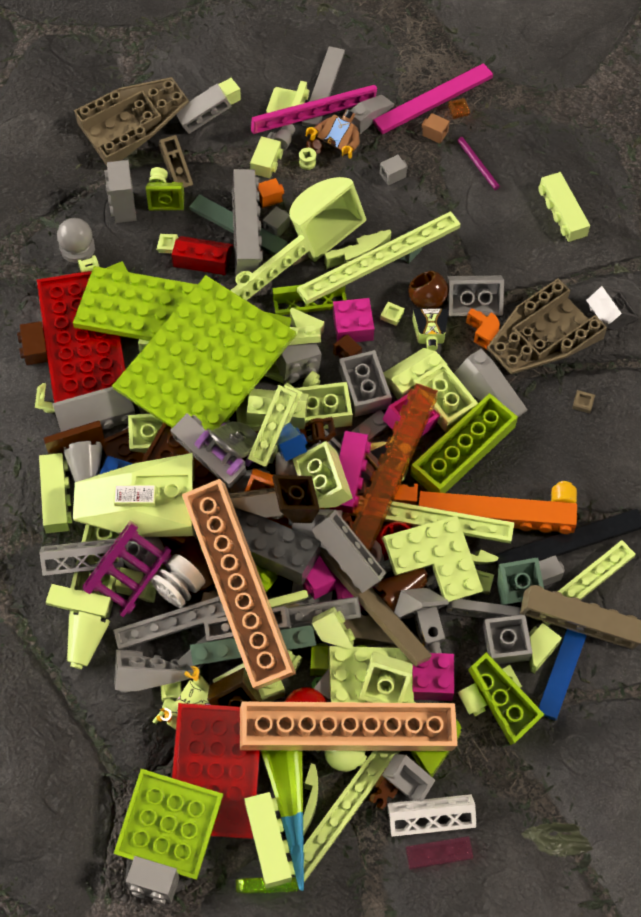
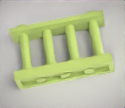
M278 385L248 456L249 460L267 467L268 463L273 464L278 452L277 441L284 426L290 423L303 392L288 385H284V387Z

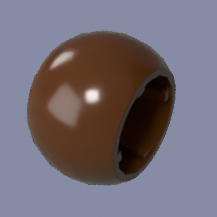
M427 271L416 276L410 282L408 288L409 297L413 304L420 309H436L446 299L448 285L442 275L435 271Z

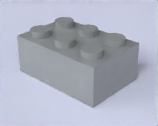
M129 161L107 162L108 170H104L111 217H115V223L137 221Z
M375 350L339 359V373L342 381L347 382L354 417L374 413L378 410H386L391 405L392 396Z

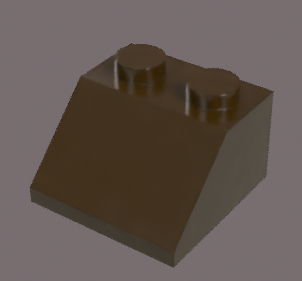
M273 475L272 479L280 512L292 523H312L320 510L312 476Z
M245 668L209 685L207 700L211 705L240 707L242 702H263L259 690L252 687Z

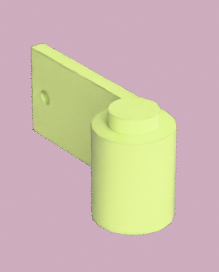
M511 665L503 668V671L510 678L512 677V680L521 688L522 685ZM476 683L458 692L469 715L473 713L474 716H477L486 711L484 707L487 706V703Z

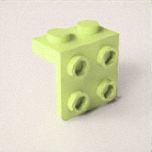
M300 81L297 91L275 87L266 113L305 103V100H308L309 97L307 82Z

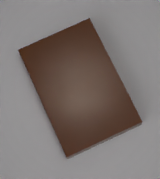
M95 421L44 437L43 439L48 454L63 453V457H65L64 447L69 449V444L91 441V445H96V441L103 440L104 435L100 421Z

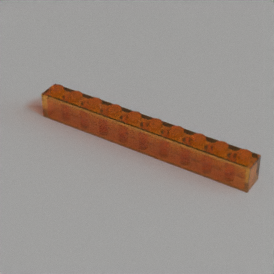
M416 383L414 389L409 390L407 396L408 403L401 408V418L395 422L393 427L394 434L386 442L385 448L387 450L385 454L380 455L378 460L379 468L377 471H373L370 479L372 481L370 488L366 487L363 494L365 499L356 509L355 515L357 517L349 525L369 552H371L437 402L438 390Z

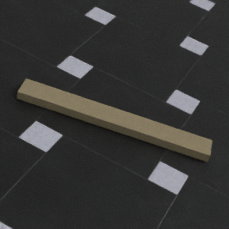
M321 547L320 557L326 566L354 597L358 596L361 606L416 667L428 661L432 655L371 587L362 593L359 588L354 586L347 573L341 570L339 563L334 557L330 556L327 550Z

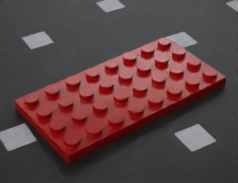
M92 271L37 279L54 403L112 387L126 370L120 336L73 327L74 318Z

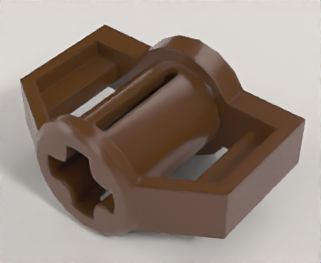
M332 416L324 419H311L305 423V429H300L307 443L312 446L320 443V441L329 442L336 435ZM328 425L329 434L325 437L324 426ZM308 429H311L312 441L308 440L306 431Z

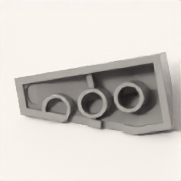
M482 349L467 357L455 371V376L468 392L478 399L477 401H482L490 393L518 417L527 411V408L496 364Z
M116 649L115 690L126 693L192 679L185 676V671H188L192 676L194 670H184L186 663L178 665L176 663L178 659H173L169 662L162 659V656L154 655V658L143 656V652Z

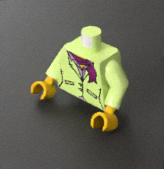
M190 666L194 670L192 676L188 671H185V676L192 678L193 682L191 680L188 682L170 710L168 708L160 709L165 714L164 718L160 715L156 717L160 722L166 721L175 730L178 703L211 705L207 700L209 684L199 675V669L196 666Z

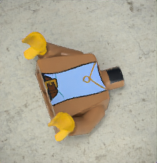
M347 109L342 118L333 115L315 127L306 129L305 136L312 134L310 140H315L316 135H318L317 137L321 141L342 151V156L348 154L349 159L352 158V153L360 144L358 128L351 123L355 114Z

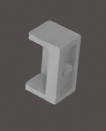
M401 754L393 756L382 774L409 799L415 801H423L435 782V779L407 755Z

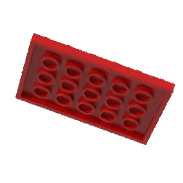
M178 703L172 778L224 794L211 836L254 839L245 806V798L257 795L260 750H240V707Z

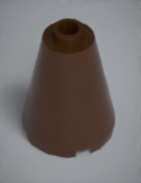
M420 568L397 576L392 575L382 579L372 587L394 612L401 590L423 588L428 582L427 578L429 576L424 568Z

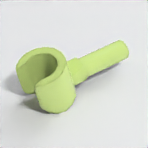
M166 699L162 708L170 710L176 701ZM160 711L157 716L160 715V716L163 717V716H164V712H163V711ZM155 717L152 722L157 724L159 721Z

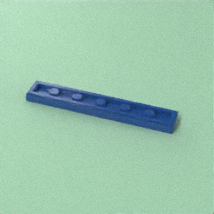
M569 629L566 630L538 707L545 714L544 717L554 721L557 720L587 635Z

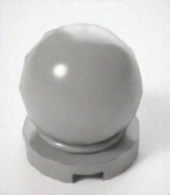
M69 218L59 225L57 241L59 242V250L64 259L69 262L78 263V260L89 259L94 254V239L92 230L87 222L79 218Z

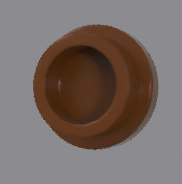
M315 137L313 141L308 139L306 148H312L318 154L322 151L323 144L318 137Z

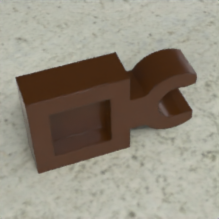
M381 774L374 785L378 791L370 796L369 801L375 803L379 798V803L376 807L384 809L387 805V798L393 799L399 789Z

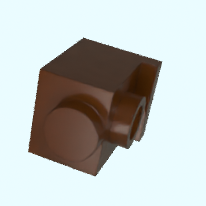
M348 334L333 345V354L335 356L339 355L340 359L362 353V347Z

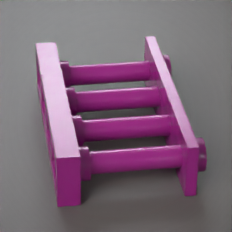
M131 520L82 586L83 590L88 594H91L94 590L107 597H111L112 601L121 606L119 613L122 617L126 613L130 614L136 605L134 602L162 563L165 565L171 558L170 547L166 545L163 550L157 548L138 534V531H136L138 526ZM128 541L136 542L157 557L151 567L126 551L125 545ZM117 557L123 558L145 573L139 584L114 568L112 563ZM105 574L112 575L134 590L127 600L102 584L101 579Z

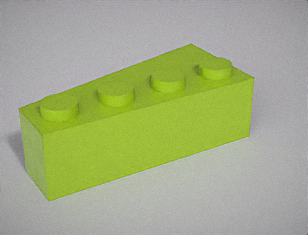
M487 652L468 669L510 745L516 743L545 715Z

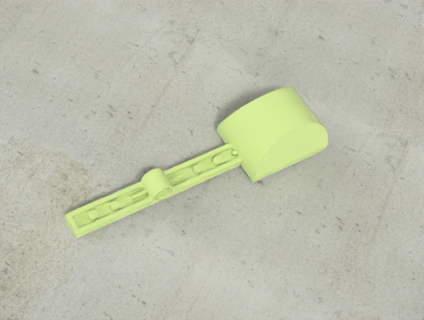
M344 177L330 178L316 183L302 192L291 205L289 212L298 237L253 273L250 271L240 272L235 279L237 285L230 291L247 301L304 254L307 253L308 257L315 262L361 226L367 219L351 179Z

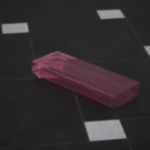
M469 836L405 847L409 870L474 858Z

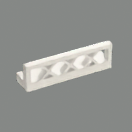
M471 794L424 799L423 801L413 800L387 803L392 837L476 828L475 802ZM462 813H470L471 821L461 822L458 818ZM447 815L451 819L446 824H440L437 822L438 818ZM425 817L429 820L425 826H418L416 824L419 818ZM396 820L408 822L404 828L395 829Z

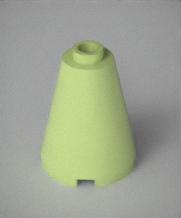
M70 611L67 662L71 663L70 667L82 669L83 666H88L109 626L110 621L108 619L104 623L101 621L102 617L84 612L74 615V611Z

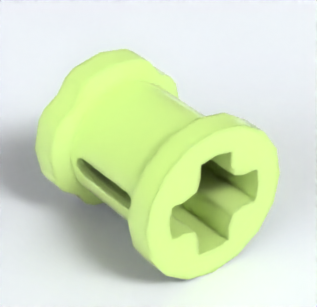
M95 255L83 261L78 260L81 272L92 271L94 266L99 267Z

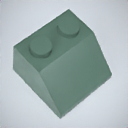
M538 558L499 564L497 587L501 605L522 602L524 591L531 585H538L544 588Z

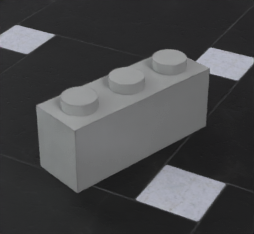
M217 83L189 101L176 115L183 128L190 134L232 106Z

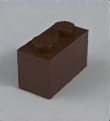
M42 321L20 324V332H17L19 343H22V348H19L21 359H25L26 365L48 362Z

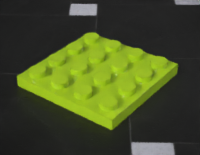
M141 769L113 854L132 860L134 856L170 866L176 868L178 874L197 880L224 794Z

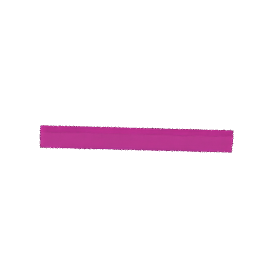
M483 63L373 119V124L383 135L492 79L493 73Z
M371 85L252 117L251 131L253 134L355 107L359 102L376 97L377 87Z

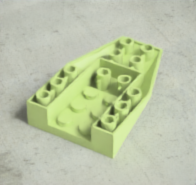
M193 453L134 463L75 482L73 521L120 534L131 520L138 526L136 531L142 537L194 536V526L182 494L193 490L195 471ZM115 485H156L155 506H114Z

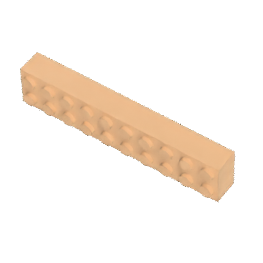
M218 479L182 494L252 687L258 690L295 675V669L225 483Z
M242 702L240 706V750L452 751L457 747L455 703Z

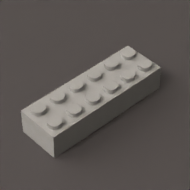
M234 169L232 208L235 279L240 272L250 271L253 273L261 266L263 258L262 251H260L262 236H260L261 221H259L260 206H258L259 191H257L259 178L255 177V170Z

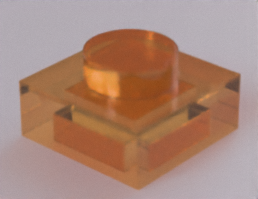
M465 98L448 102L453 119L470 115V109Z

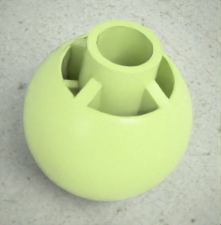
M324 751L328 764L342 772L352 771L358 766L362 767L367 758L365 755L366 751Z

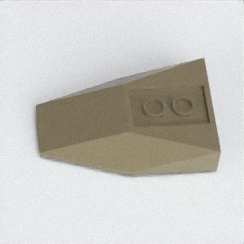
M170 77L118 88L74 110L78 125L107 166V162L122 161L153 137L189 103V100L174 79Z
M558 278L514 309L487 346V350L510 374H514L567 358L604 339L607 327L596 315L588 319L568 299L570 289Z

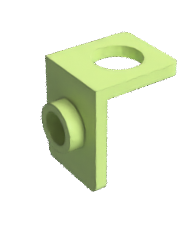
M42 383L37 387L35 408L43 409L46 413H55L52 402L44 401L46 383Z

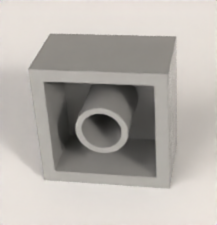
M317 343L287 346L276 363L284 384L287 381L295 383L299 379L306 378L312 371L319 374L322 354Z
M525 614L485 619L483 630L487 653L498 665L530 661L532 648Z
M134 856L126 884L129 890L132 891V895L139 898L149 896L153 898L152 901L165 905L166 902L172 903L180 877L176 868Z

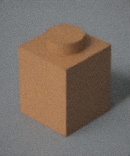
M431 113L428 119L425 118L422 123V136L441 144L448 133L450 121Z

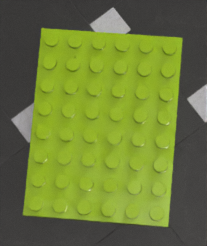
M205 275L112 387L115 391L171 428L188 413L190 416L195 415L202 422L201 425L205 430L207 428L214 430L229 420L296 337V332Z

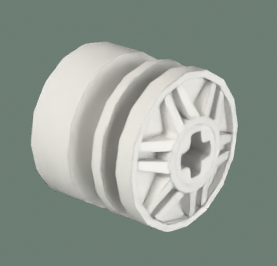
M174 554L165 564L167 571L160 569L158 575L152 577L151 583L165 600L178 608H183L186 604L185 601L191 599L189 591L196 593L205 584V579L192 563L181 555Z

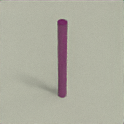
M460 137L457 142L491 187L497 190L500 185L465 139Z

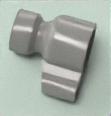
M293 124L285 125L277 133L270 132L267 138L281 141V149L286 150L292 141V135L296 129Z

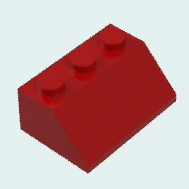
M180 236L175 240L172 251L173 267L226 275L233 244Z

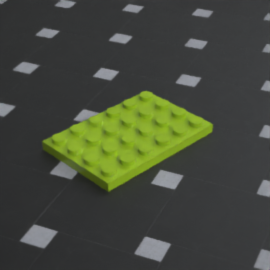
M94 266L74 318L73 327L150 341L198 284Z

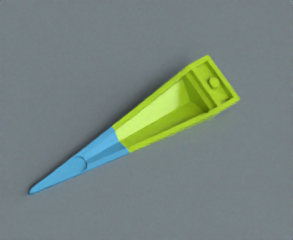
M261 750L281 815L298 888L303 891L302 751Z

